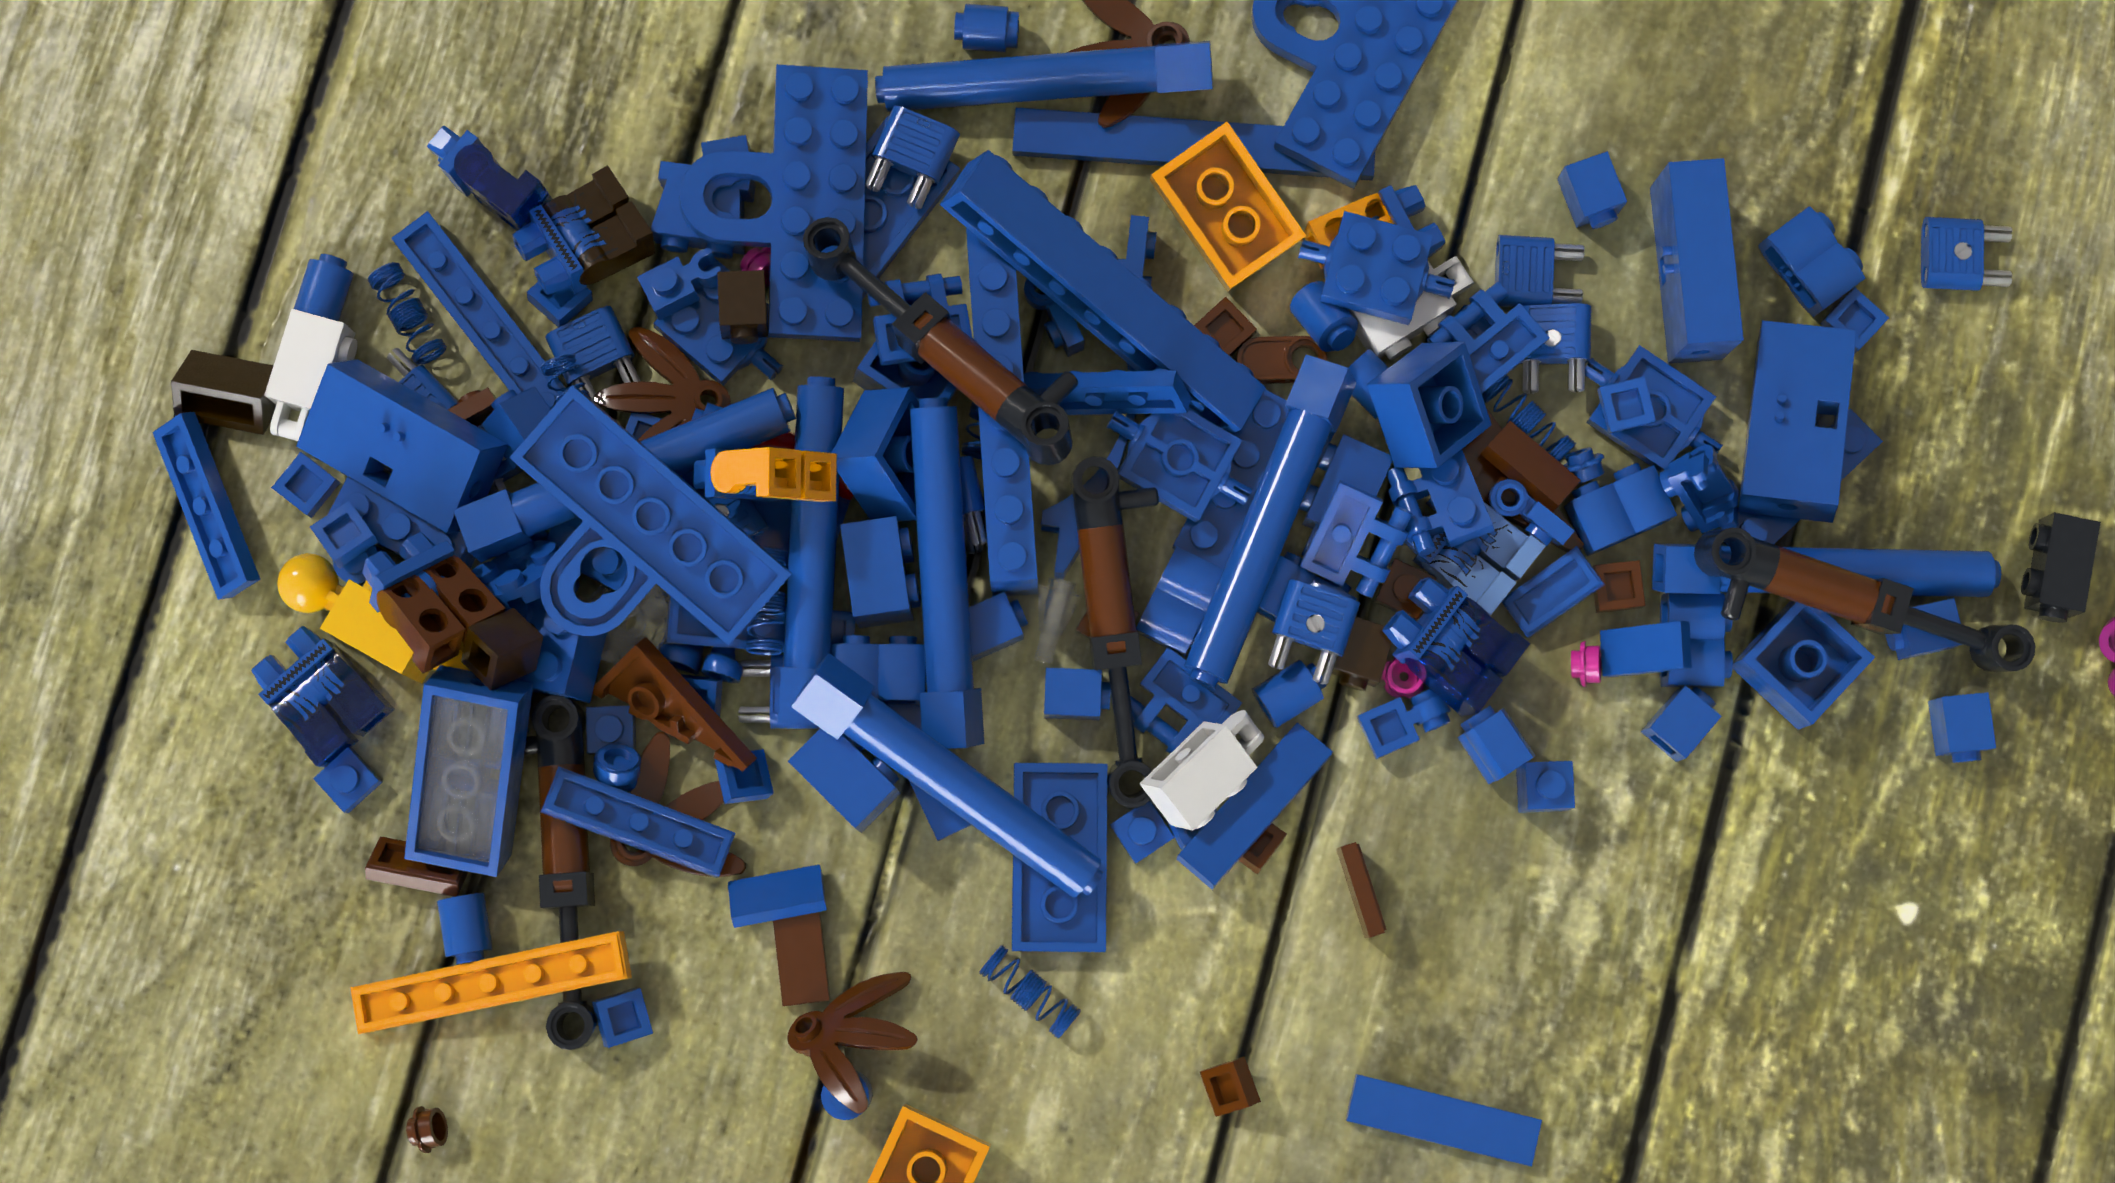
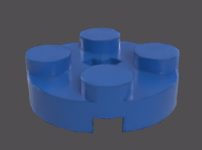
M538 540L527 543L497 556L490 562L478 565L472 572L505 607V610H509L511 608L507 601L522 597L524 603L528 604L541 597L540 580L547 562L560 546L550 540Z

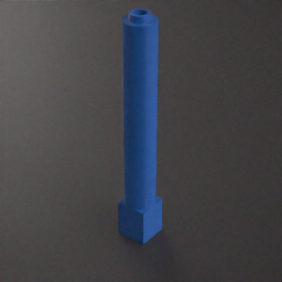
M1210 41L884 66L883 76L875 77L877 102L885 103L887 112H891L893 106H901L909 110L1136 93H1168L1213 89Z
M1307 354L1305 355L1285 404L1289 412L1184 664L1187 669L1192 671L1189 678L1196 683L1213 689L1216 688L1218 682L1228 684L1330 432H1337L1355 388L1356 381L1348 367Z
M811 376L807 377V385L797 386L794 450L832 453L842 433L844 388L835 386V378ZM837 470L836 501H791L788 570L792 574L787 579L783 667H781L778 724L817 726L794 710L791 705L827 654H831L840 475Z
M771 388L640 442L681 476L694 471L695 461L705 460V449L739 450L751 448L790 432L789 422L795 420L796 416L787 394L784 393L777 396L774 388ZM539 483L513 493L504 489L453 510L468 553L480 562L533 542V535L577 518L572 511Z
M945 397L919 399V408L910 409L927 692L920 693L921 725L923 732L947 749L969 748L985 743L981 688H974L957 406H947V398Z
M1654 543L1652 590L1663 593L1720 594V592L1727 593L1731 579L1709 576L1702 572L1694 558L1696 544ZM1720 546V558L1726 564L1731 559L1730 546ZM1783 547L1872 579L1885 578L1914 588L1912 596L1989 597L1993 589L1997 588L2001 581L2000 563L1994 560L1993 555L1989 551ZM1749 586L1747 593L1769 592Z
M830 653L827 654L791 705L794 710L836 740L844 733L1073 898L1077 897L1081 892L1089 895L1103 876V872L1098 869L1101 864L1099 857L871 694L875 687L873 684Z

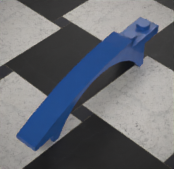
M1131 215L1126 259H1118V261L1134 275L1144 278L1151 284L1152 276H1143L1144 260H1154L1157 232L1148 231L1149 217ZM1126 362L1128 371H1136ZM1126 414L1127 418L1135 422L1137 414ZM1119 435L1112 451L1106 458L1113 463L1117 471L1120 469L1129 439L1122 435ZM1099 468L1083 487L1092 494L1101 493L1107 486L1108 479L1106 473ZM1073 494L1042 511L1041 532L1059 533L1054 579L1064 580L1080 553Z

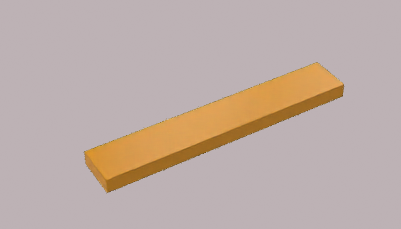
M616 931L351 987L358 1034H365L632 978L624 931Z

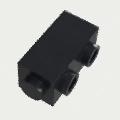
M2054 512L2039 519V522L2034 524L2029 536V549L2033 550L2031 568L2026 569L2021 582V593L2026 595L2024 609L2038 611V618L2057 623H2065L2068 618L2085 613L2101 522Z

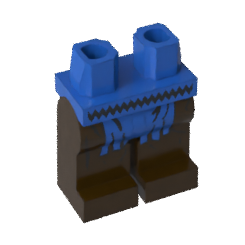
M608 165L593 173V180L567 195L552 199L543 207L539 205L529 210L531 222L512 234L514 245L525 261L545 251L551 258L534 268L535 276L546 295L560 291L568 286L576 295L578 292L586 289V285L599 282L655 254L653 232L633 202H629V196Z

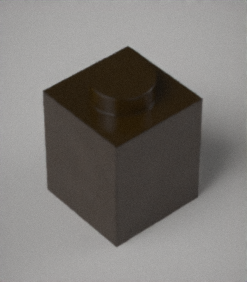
M764 270L717 272L719 324L722 339H730L735 344H752L757 342L758 338L768 337Z
M511 608L468 627L461 662L491 691L536 671L544 636L515 608Z
M1358 617L1355 618L1343 657L1337 656L1331 673L1340 676L1339 684L1355 690L1366 691L1367 685L1376 687L1380 683L1392 644L1382 631L1383 625Z

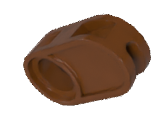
M1310 336L1255 337L1242 344L1238 351L1236 362L1247 366L1253 372L1254 377L1262 384L1294 383L1299 369L1292 362L1294 351L1303 347L1309 348L1314 351L1317 358L1326 361L1327 352L1322 351Z

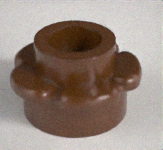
M423 1106L417 1107L413 1112V1117L407 1121V1137L409 1142L413 1146H418L419 1150L423 1153H430L432 1148L444 1145L448 1137V1125L444 1113L439 1108L425 1109Z

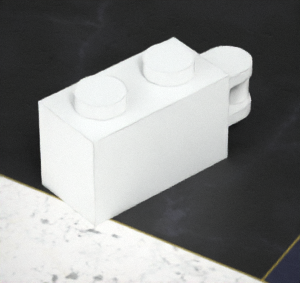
M1457 256L1447 260L1435 269L1432 268L1428 261L1429 274L1440 277L1446 274L1449 279L1455 280L1450 299L1423 291L1416 302L1409 325L1348 309L1358 321L1356 335L1366 350L1371 349L1379 358L1386 355L1391 361L1413 346L1410 342L1412 338L1424 331L1429 337L1439 329L1438 323L1448 315H1451L1457 305L1453 298L1474 284V281Z
M291 309L264 394L267 399L276 404L270 425L272 435L298 441L327 364L354 360L357 351V340L354 339L356 333L345 323ZM291 409L300 411L297 422L288 420Z
M1245 710L1232 714L1222 724L1204 721L1139 784L1171 826L1193 831L1206 825L1214 817V810L1227 797L1237 794L1247 784L1246 778L1258 768L1249 755L1263 742L1264 735ZM1237 733L1242 737L1239 741L1235 737Z

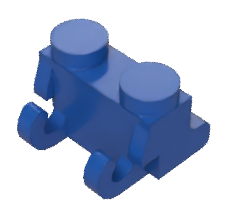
M1699 446L1675 461L1668 463V469L1660 472V481L1665 493L1670 498L1678 495L1684 504L1681 507V514L1687 528L1691 532L1700 530L1703 534L1718 527L1721 529L1737 528L1739 490L1734 481L1727 478L1719 465L1717 453L1713 446Z

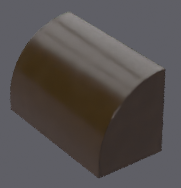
M191 350L171 380L174 417L180 413L195 412L199 423L264 435L276 407V404L264 396L274 365Z

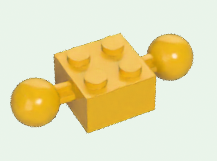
M311 553L294 556L283 565L278 575L277 586L282 600L290 608L303 613H314L323 609L330 611L320 629L396 672L423 684L430 670L422 674L412 661L414 652L398 631L384 620L381 612L377 613L369 603L372 587L367 580L361 586L348 579L343 587L339 585V578L333 565L324 557ZM459 650L458 656L441 664L470 671L461 662L463 654L461 650Z

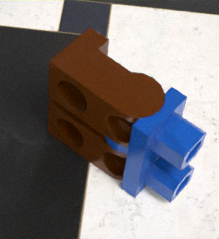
M419 532L407 538L401 544L399 554L405 561L396 565L386 552L380 551L367 557L362 573L372 587L369 603L377 613L381 612L384 620L392 628L396 629L414 652L412 661L423 674L458 656L459 650L463 652L468 627L504 612L505 607L459 557L454 555L455 550L447 540L435 545L422 532Z

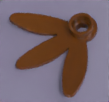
M1082 0L1087 8L1104 24L1131 39L1099 42L1068 52L1155 46L1164 44L1169 40H1173L1176 43L1190 42V38L1186 30L1177 23L1160 22L1154 25L1140 9L1128 0ZM1151 92L1110 95L1099 114L1098 124L1108 128L1123 121L1146 101Z
M634 327L629 331V337L634 347L659 375L673 385L645 381L628 382L600 390L593 398L594 402L599 406L620 412L639 414L671 413L649 428L638 441L691 421L695 408L703 411L706 408L700 401V397L703 395L715 398L717 406L724 408L731 405L730 395L723 385L713 380L700 381L690 361L673 343L658 333L642 327Z
M657 732L641 755V769L636 788L630 791L633 795L657 804L660 803L669 771L670 738L667 733ZM714 781L696 787L682 794L665 807L704 820L724 803L720 782ZM610 838V849L617 861L626 866H640L653 857L660 863L682 872L713 877L643 850L631 852L625 847L624 843ZM728 852L719 877L742 874L746 869V863L743 859Z
M908 972L888 973L862 981L839 995L823 1012L811 1011L799 1016L789 1029L787 1040L790 1047L797 1053L811 1057L813 1066L828 1091L839 1102L857 1114H861L867 1109L868 1099L853 1065L837 1046L841 1045L868 1050H904L912 1048L917 1043L918 1039L914 1033L895 1023L877 1018L852 1017L905 988L911 980V974Z

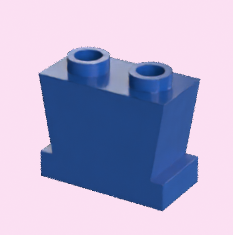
M661 161L658 180L663 188V193L651 226L654 241L661 244L660 247L662 249L676 253H686L689 247L697 249L710 248L714 257L721 259H731L733 253L745 255V246L715 244L701 238L691 230L684 220L679 201L681 183L691 165ZM751 179L740 180L731 187H720L712 196L714 206L720 211L730 212L738 219H745L744 201H754L755 181Z

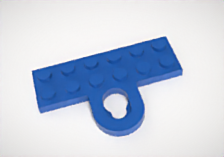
M1254 0L1252 25L1260 42L1273 53L1313 73L1278 135L1274 149L1355 189L1459 0ZM1296 4L1306 8L1316 6L1326 8L1336 17L1338 30L1333 36L1325 40L1315 41L1298 34L1295 27L1285 21L1283 13L1287 7Z
M777 64L775 70L773 153L745 151L711 152L697 159L688 168L683 177L679 196L680 209L687 225L698 236L709 242L721 245L770 247L768 337L860 342L863 289L848 276L834 281L824 280L817 276L810 265L803 237L808 226L817 219L825 217L836 218L848 228L856 253V260L863 265L868 70ZM751 179L760 182L767 188L772 202L768 211L759 218L738 219L730 212H723L717 209L713 204L712 196L720 187H731L740 180ZM829 246L825 248L822 252H832L835 249H837L838 246Z
M572 385L509 457L582 520L581 524L547 562L540 580V596L545 611L559 627L570 633L581 636H596L615 629L657 584L729 646L792 574V572L575 385ZM599 547H609L620 552L628 568L627 578L622 587L614 592L602 594L599 599L593 602L580 600L575 593L574 587L575 582L581 575V563L587 553Z

